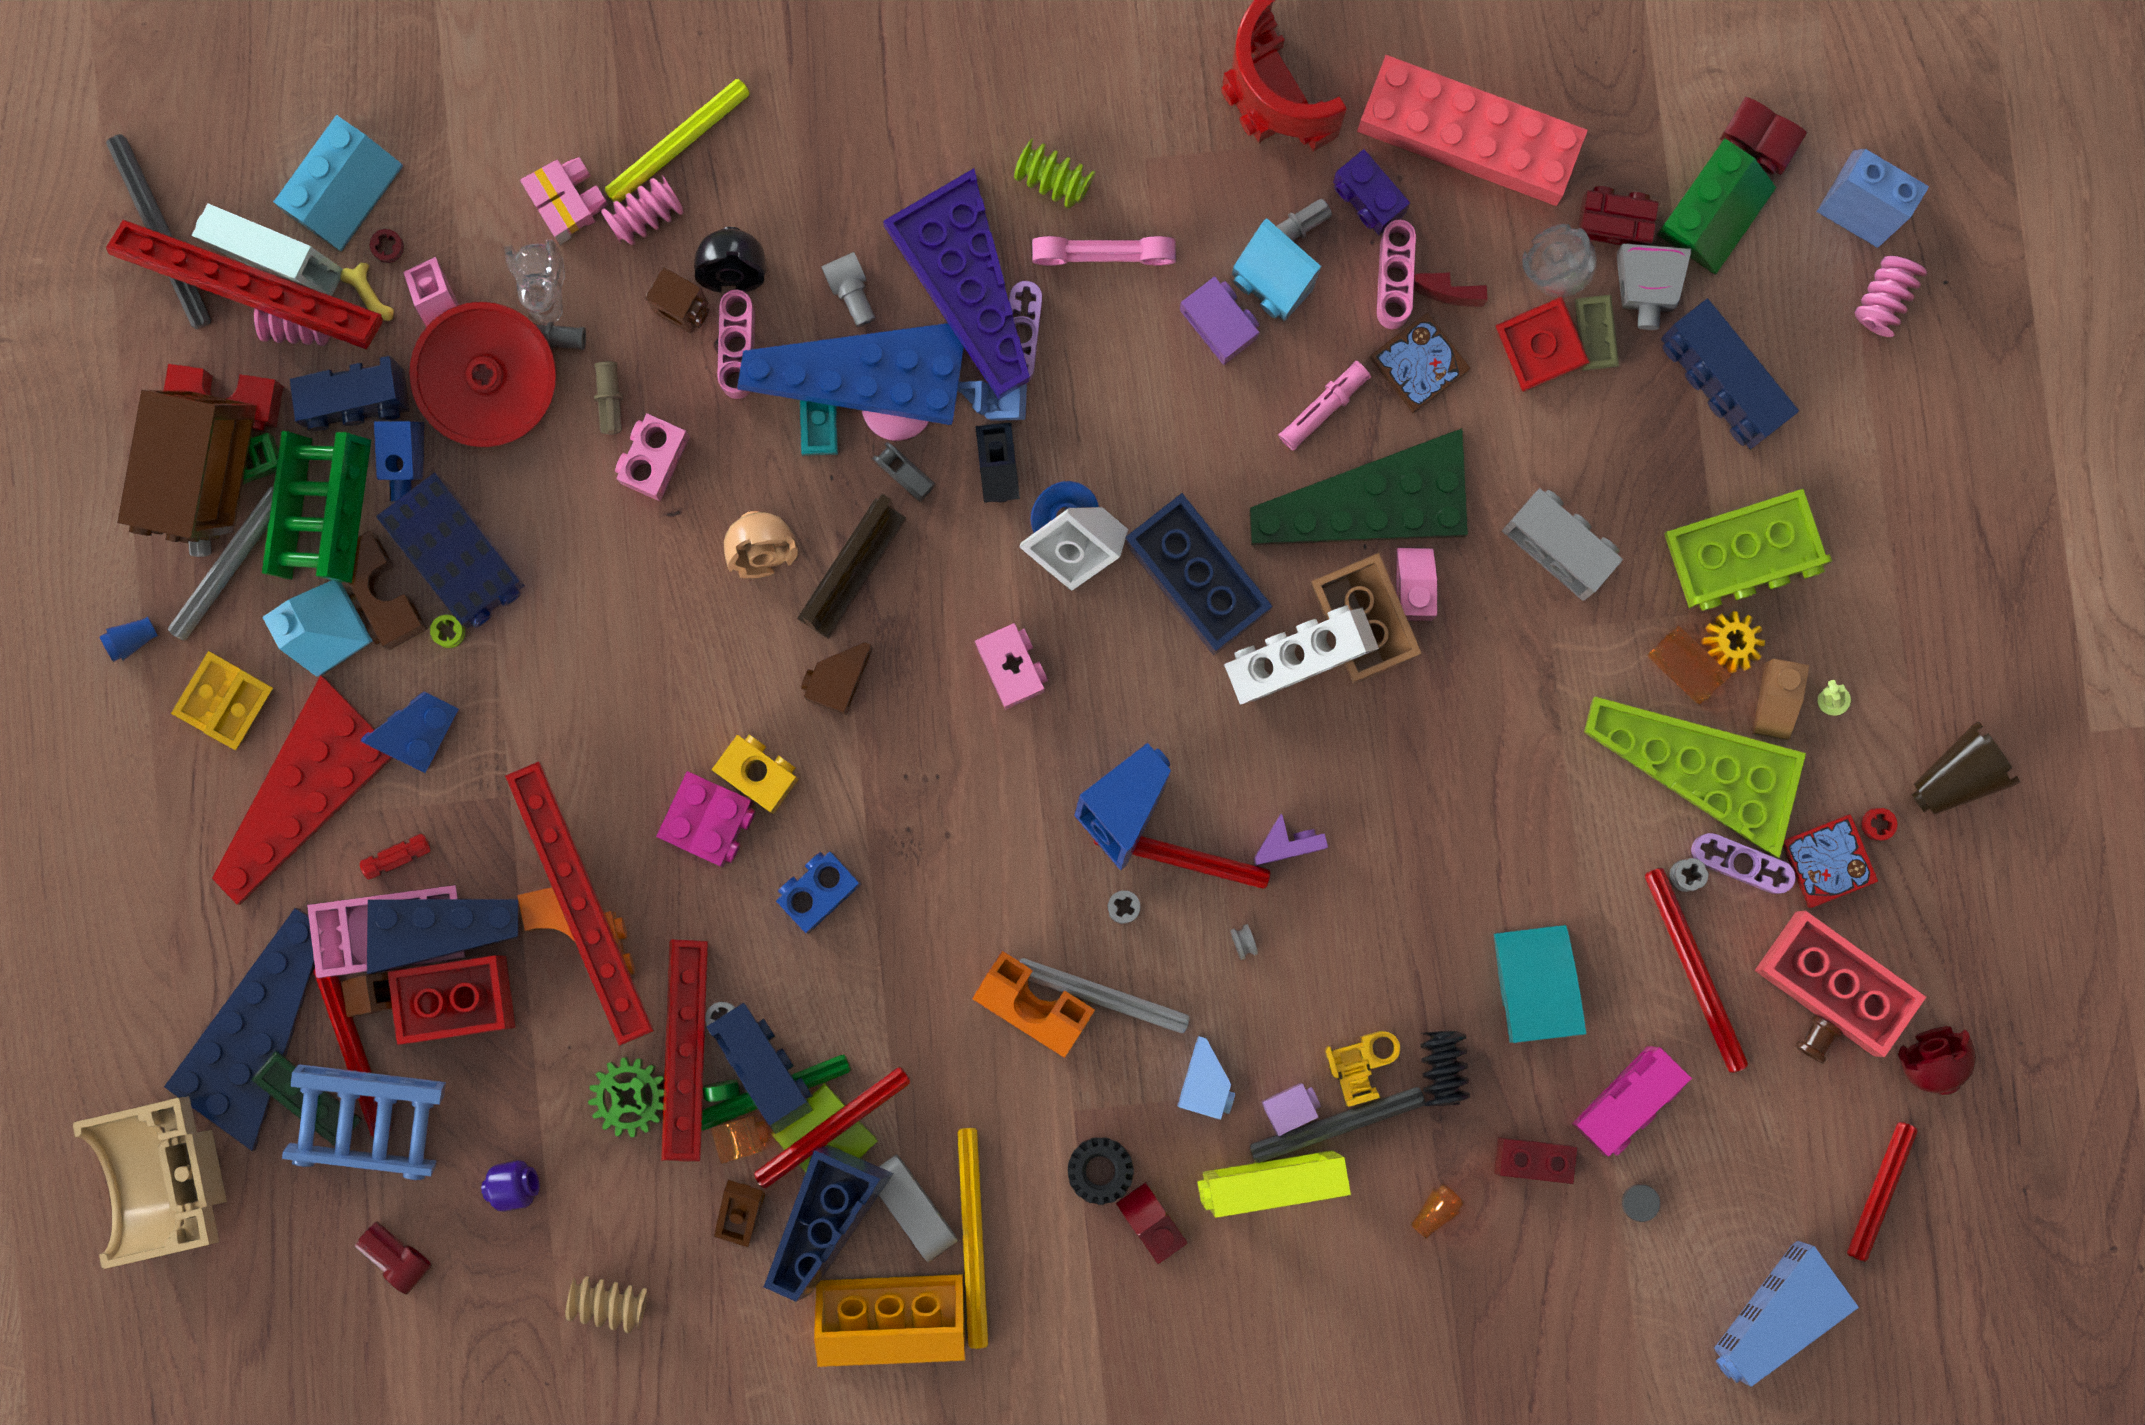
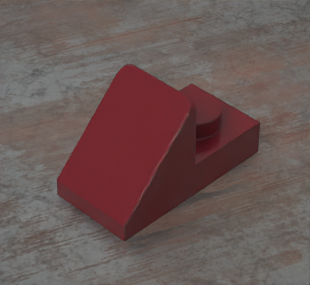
M1146 1182L1116 1202V1205L1157 1264H1160L1188 1244Z

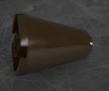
M1979 721L1973 724L1914 783L1917 791L1911 795L1923 812L1930 809L1935 815L2020 783L2018 776L2012 779L2009 778L2006 772L2012 769V767L1989 733L1983 737L1979 734L1978 730L1983 727Z

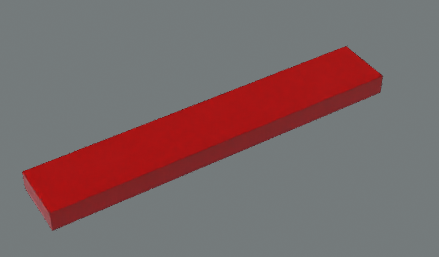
M675 939L669 941L661 1161H700L708 941Z

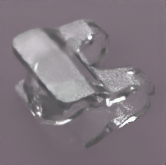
M553 239L546 240L545 245H525L518 252H516L512 245L505 246L506 262L510 272L516 279L518 297L521 304L529 311L532 318L540 324L545 325L548 322L555 323L558 321L563 313L561 288L565 279V268L562 253ZM554 303V309L551 313L547 315H541L538 313L549 310V308Z

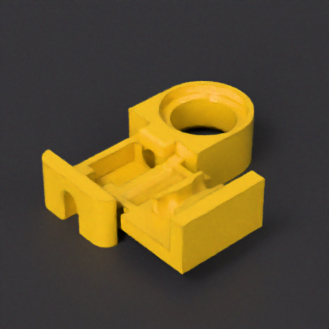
M1377 1031L1360 1036V1043L1331 1050L1329 1045L1325 1048L1331 1075L1339 1078L1338 1072L1342 1074L1339 1082L1346 1106L1350 1107L1380 1098L1376 1087L1371 1088L1368 1076L1372 1075L1371 1070L1368 1071L1366 1064H1368L1370 1069L1390 1064L1398 1058L1400 1043L1393 1034L1387 1031ZM1380 1037H1387L1393 1043V1051L1387 1058H1378L1373 1052V1044ZM1364 1091H1371V1093L1357 1096L1354 1098L1352 1096L1354 1094L1361 1093Z

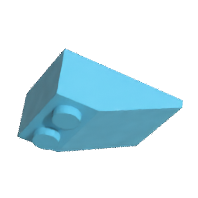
M1266 218L1233 266L1232 276L1235 277L1233 280L1234 284L1243 293L1249 295L1252 292L1262 301L1260 306L1269 316L1274 319L1279 316L1283 321H1286L1313 291L1321 266Z

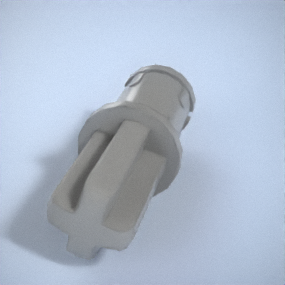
M1319 199L1295 215L1292 212L1289 213L1288 219L1276 227L1292 241L1298 237L1303 239L1306 237V232L1332 216V212L1327 202Z

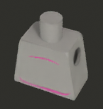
M1622 244L1617 251L1621 305L1625 309L1639 310V329H1659L1660 312H1672L1678 306L1691 249Z

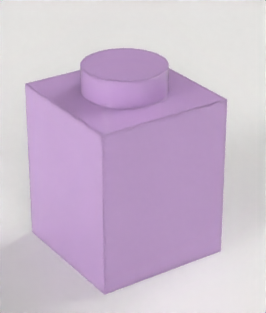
M1302 1083L1261 1101L1278 1136L1319 1118L1315 1110L1321 1107L1312 1087L1305 1089Z

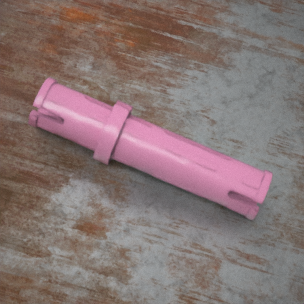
M1354 361L1334 382L1330 381L1325 385L1326 390L1289 426L1278 434L1279 438L1290 450L1295 451L1341 405L1346 406L1350 402L1349 397L1371 378L1370 373L1361 363Z

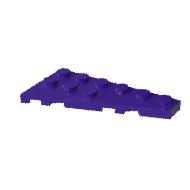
M973 168L883 221V226L997 398L1001 399L1028 383L1030 376L1014 323L1011 304L1006 293L994 240L985 214L983 199L977 184L975 169Z

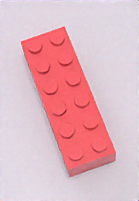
M1385 55L1357 132L1554 206L1558 205L1564 195L1588 131L1587 129Z

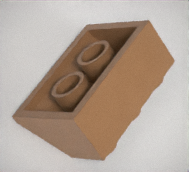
M1379 553L1311 581V587L1325 620H1329L1328 612L1348 605L1350 610L1363 608L1379 649L1344 663L1353 685L1422 654ZM1331 632V634H1332V636H1333V639H1334V641H1335V643H1336V637H1335V635Z

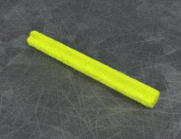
M735 79L607 185L604 190L612 202H622L626 198V194L634 192L637 187L646 182L746 99L750 94L746 85L741 80Z

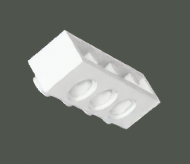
M1348 605L1337 608L1327 613L1329 620L1319 624L1317 619L1307 621L1296 626L1298 633L1287 637L1286 633L1283 632L1265 639L1267 646L1256 650L1253 645L1235 652L1236 659L1224 665L1240 705L1256 701L1379 649L1363 608L1350 610ZM1329 631L1336 637L1334 649L1328 645L1326 640ZM1297 645H1300L1305 653L1302 662L1295 655ZM1266 658L1270 659L1273 664L1271 675L1264 668Z

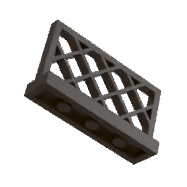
M881 494L879 499L875 498L797 618L827 639L830 638L906 521L905 516L895 511L890 498L884 494Z

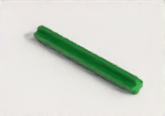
M839 1055L791 1075L795 1081L802 1078L808 1089L849 1073L851 1067L847 1057ZM748 1092L702 1110L701 1132L758 1108Z

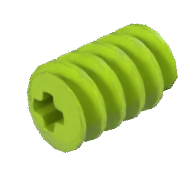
M1032 138L1024 148L1016 164L1015 180L1021 181L1028 175L1027 187L1033 188L1040 182V194L1046 195L1053 189V201L1058 202L1065 196L1064 205L1066 208H1071L1077 202L1079 204L1088 191L1096 171L1092 170L1086 177H1083V164L1080 163L1075 169L1070 170V157L1065 158L1059 164L1057 162V150H1054L1047 157L1044 155L1046 144L1042 143L1034 150L1032 149Z

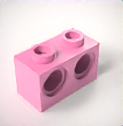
M646 413L644 420H638L631 432L630 440L633 443L628 454L623 452L617 462L615 472L618 473L616 479L620 484L661 501L690 436L685 430ZM656 432H663L667 436L665 444L660 448L649 446V438ZM639 465H650L652 471L649 478L643 481L634 479V471Z

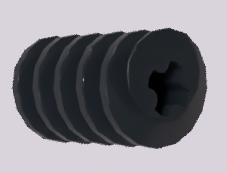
M1458 1031L1420 1033L1430 1037V1040L1420 1044L1421 1048L1431 1051V1055L1421 1059L1422 1063L1432 1066V1069L1422 1073V1076L1433 1081V1084L1423 1088L1424 1093L1434 1095V1099L1425 1102L1424 1106L1460 1105L1461 1101L1470 1098L1469 1092L1459 1089V1087L1469 1083V1078L1458 1075V1072L1468 1068V1063L1457 1060L1458 1057L1467 1054V1048L1456 1045L1457 1042L1466 1039V1034Z

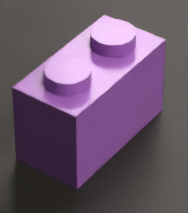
M1214 276L1181 302L1180 311L1220 362L1225 365L1257 340L1259 331L1256 328L1259 327V323L1248 309L1242 311L1234 300L1237 299V296L1230 285L1225 281L1220 284Z

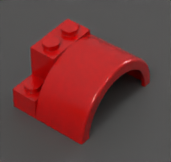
M1254 0L1240 22L1232 69L1224 73L1222 82L1224 86L1221 87L1222 94L1230 106L1234 104L1237 106L1242 115L1239 117V121L1248 136L1254 134L1258 143L1275 133H1280L1286 136L1298 137L1304 145L1309 143L1314 152L1338 138L1347 108L1340 96L1327 102L1321 100L1316 104H1308L1306 97L1277 52L1283 48L1285 39L1282 35L1277 36L1274 31L1278 24L1274 20L1271 9L1273 2L1276 0Z

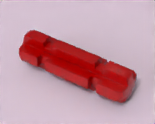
M424 834L415 835L409 838L410 842L407 844L405 841H402L378 852V857L376 858L371 855L361 860L359 864L366 879L371 880L382 875L381 871L384 869L385 872H389L413 861V856L415 855L417 858H420L430 853L431 847Z

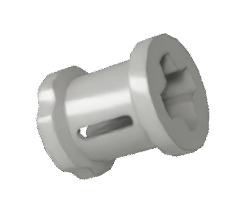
M1689 858L1673 864L1670 869L1669 878L1674 888L1682 892H1689L1703 887L1708 881L1709 874L1702 861ZM1692 867L1691 874L1696 876V879L1685 883L1686 876L1681 874L1682 870Z
M1130 891L1114 893L1107 905L1109 916L1120 924L1132 922L1140 912L1139 899ZM1129 898L1132 901L1130 907L1134 910L1133 914L1125 913L1122 917H1119L1116 914L1118 908L1114 905V902Z

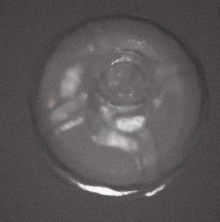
M1559 224L1547 228L1534 237L1532 240L1534 246L1528 254L1526 251L1524 252L1522 261L1525 273L1539 291L1552 297L1564 298L1575 295L1591 282L1597 267V253L1584 229L1578 227L1579 230L1571 229L1569 224Z

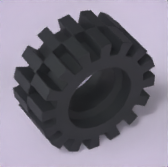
M1095 1137L1082 1142L1073 1151L1068 1163L1069 1183L1075 1193L1086 1202L1098 1205L1113 1203L1120 1197H1123L1131 1186L1134 1175L1133 1163L1127 1150L1117 1141L1106 1137ZM1098 1156L1110 1159L1115 1166L1113 1179L1105 1185L1092 1183L1086 1175L1087 1164L1091 1159Z

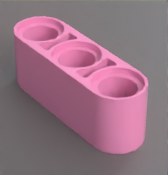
M1401 219L1394 220L1387 225L1380 241L1377 318L1380 324L1388 329L1402 327L1408 320L1413 306L1416 234L1413 226ZM1396 232L1401 233L1407 239V244L1401 247L1394 246L1389 240V235ZM1394 267L1400 268L1405 274V280L1401 282L1392 281L1387 275V270ZM1393 302L1398 303L1403 308L1404 314L1400 317H1391L1386 312L1385 305Z
M730 290L723 295L719 305L717 377L718 383L727 396L733 399H741L749 395L750 391L738 390L737 387L731 388L727 386L726 381L730 374L740 373L743 351L754 349L755 308L748 294L741 290ZM743 302L747 305L743 315L734 317L728 313L733 303ZM735 337H741L746 340L745 347L739 352H731L727 349L729 341Z

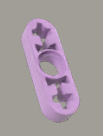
M1022 281L1012 288L1009 302L1012 312L1021 315V300L1016 299V296H1022L1024 290H1028L1031 297L1036 298V301H1031L1028 305V316L1035 315L1034 320L1026 316L1013 318L1015 326L1024 324L1032 330L1031 339L1026 343H1021L1023 351L1031 350L1030 355L1024 353L1030 381L1035 367L1042 293L1035 283Z
M1713 833L1704 834L1696 838L1692 844L1691 853L1693 858L1702 861L1705 867L1772 894L1785 893L1795 883V872L1788 863ZM1712 840L1715 842L1713 848L1722 853L1727 852V846L1731 847L1732 851L1726 857L1725 867L1720 866L1724 860L1721 857L1710 856L1708 860L1705 859V852L1700 849L1701 845L1709 844ZM1740 853L1749 855L1753 861V867L1747 874H1740L1734 868V859ZM1761 860L1766 862L1762 867L1764 870L1774 872L1778 868L1782 869L1781 876L1786 878L1785 883H1778L1774 887L1772 885L1773 879L1766 875H1759V881L1755 880L1754 877L1761 869Z

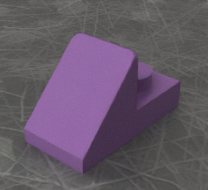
M1280 814L1253 859L1254 864L1258 866L1325 850L1328 848L1325 833L1316 835L1315 829L1293 834L1295 841L1289 842L1283 815Z

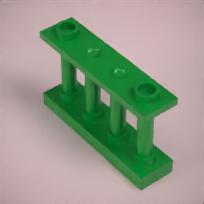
M282 431L262 574L292 580L294 567L317 568V577L352 583L371 439L348 432H336L334 446H311L312 438L289 431ZM309 460L332 461L329 482L306 481ZM304 496H327L324 518L301 517ZM299 531L322 532L319 553L296 552Z

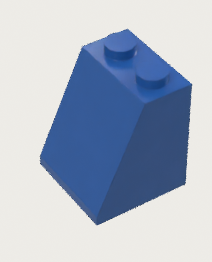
M1148 743L1080 794L1074 815L1120 871L1127 866L1164 793L1171 772L1169 768L1170 762L1164 753L1159 749L1153 750Z

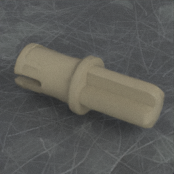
M617 362L595 363L597 395L594 396V400L598 402L600 431L602 434H618L622 430L620 400L623 399V395L619 393Z

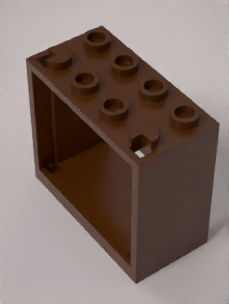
M141 390L117 523L129 525L130 533L152 536V533L161 535L166 533L165 540L187 544L188 541H210V538L220 539L221 534L234 533L257 405L187 390Z

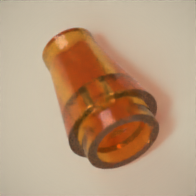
M1442 1183L1438 1189H1432L1411 1225L1420 1235L1427 1239L1433 1232L1461 1213L1459 1209L1464 1205V1202L1452 1189Z

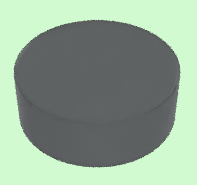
M1636 1184L1624 1192L1622 1208L1629 1218L1639 1222H1646L1653 1219L1659 1212L1660 1198L1653 1188L1643 1184Z

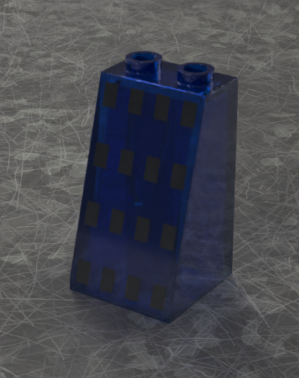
M436 473L430 475L376 516L459 623L467 629L472 625L474 628L482 626L492 617L490 613L500 604L507 606L514 602L521 595L519 590L526 586L451 486Z

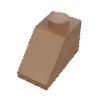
M1774 658L1764 663L1753 734L1785 740L1790 739L1804 701L1809 665Z

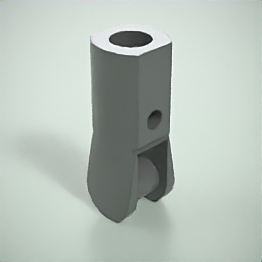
M887 441L884 444L887 448L878 457L874 455L872 459L914 498L921 502L932 491L936 483ZM898 458L904 464L895 473L889 465Z

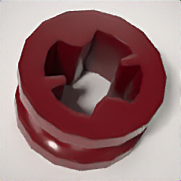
M391 229L378 230L370 239V250L381 262H395L404 252L403 240ZM385 237L389 241H392L393 238L396 241L392 246L393 252L389 255L385 251H382L381 254L378 251V248L382 246L381 240Z

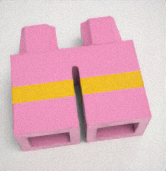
M580 157L567 161L562 165L557 159L520 179L559 245L572 238L571 234L583 226L595 223L593 215L608 205L597 185L581 195L575 189V185L591 176Z

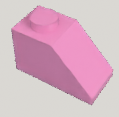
M436 257L403 272L414 306L426 327L437 316L459 305Z
M1397 548L1396 594L1409 621H1432L1437 616V574L1433 549Z

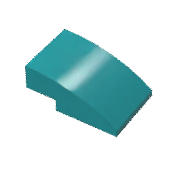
M1567 926L1493 934L1502 1004L1505 1006L1509 1043L1586 1034L1580 988Z

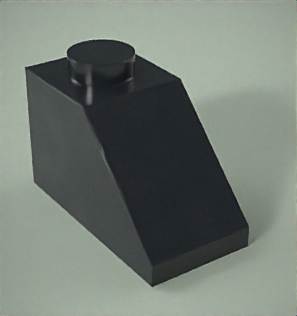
M1011 422L975 426L984 503H1001L1020 499Z

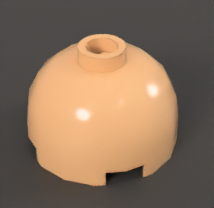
M750 511L743 514L741 518L730 526L724 539V554L728 570L730 572L732 570L738 571L740 578L770 576L775 574L771 567L780 565L784 561L789 566L798 556V547L790 527L779 516L766 512Z

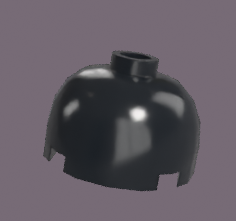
M725 227L715 231L702 240L696 251L694 259L695 280L702 287L722 293L723 286H736L735 290L743 292L753 291L764 283V275L766 273L764 250L758 240L739 228Z

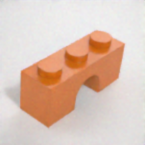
M1002 951L972 999L1065 1058L1095 1009L1065 990L1059 999L1049 1002L1037 998L1028 986V979L1033 970Z

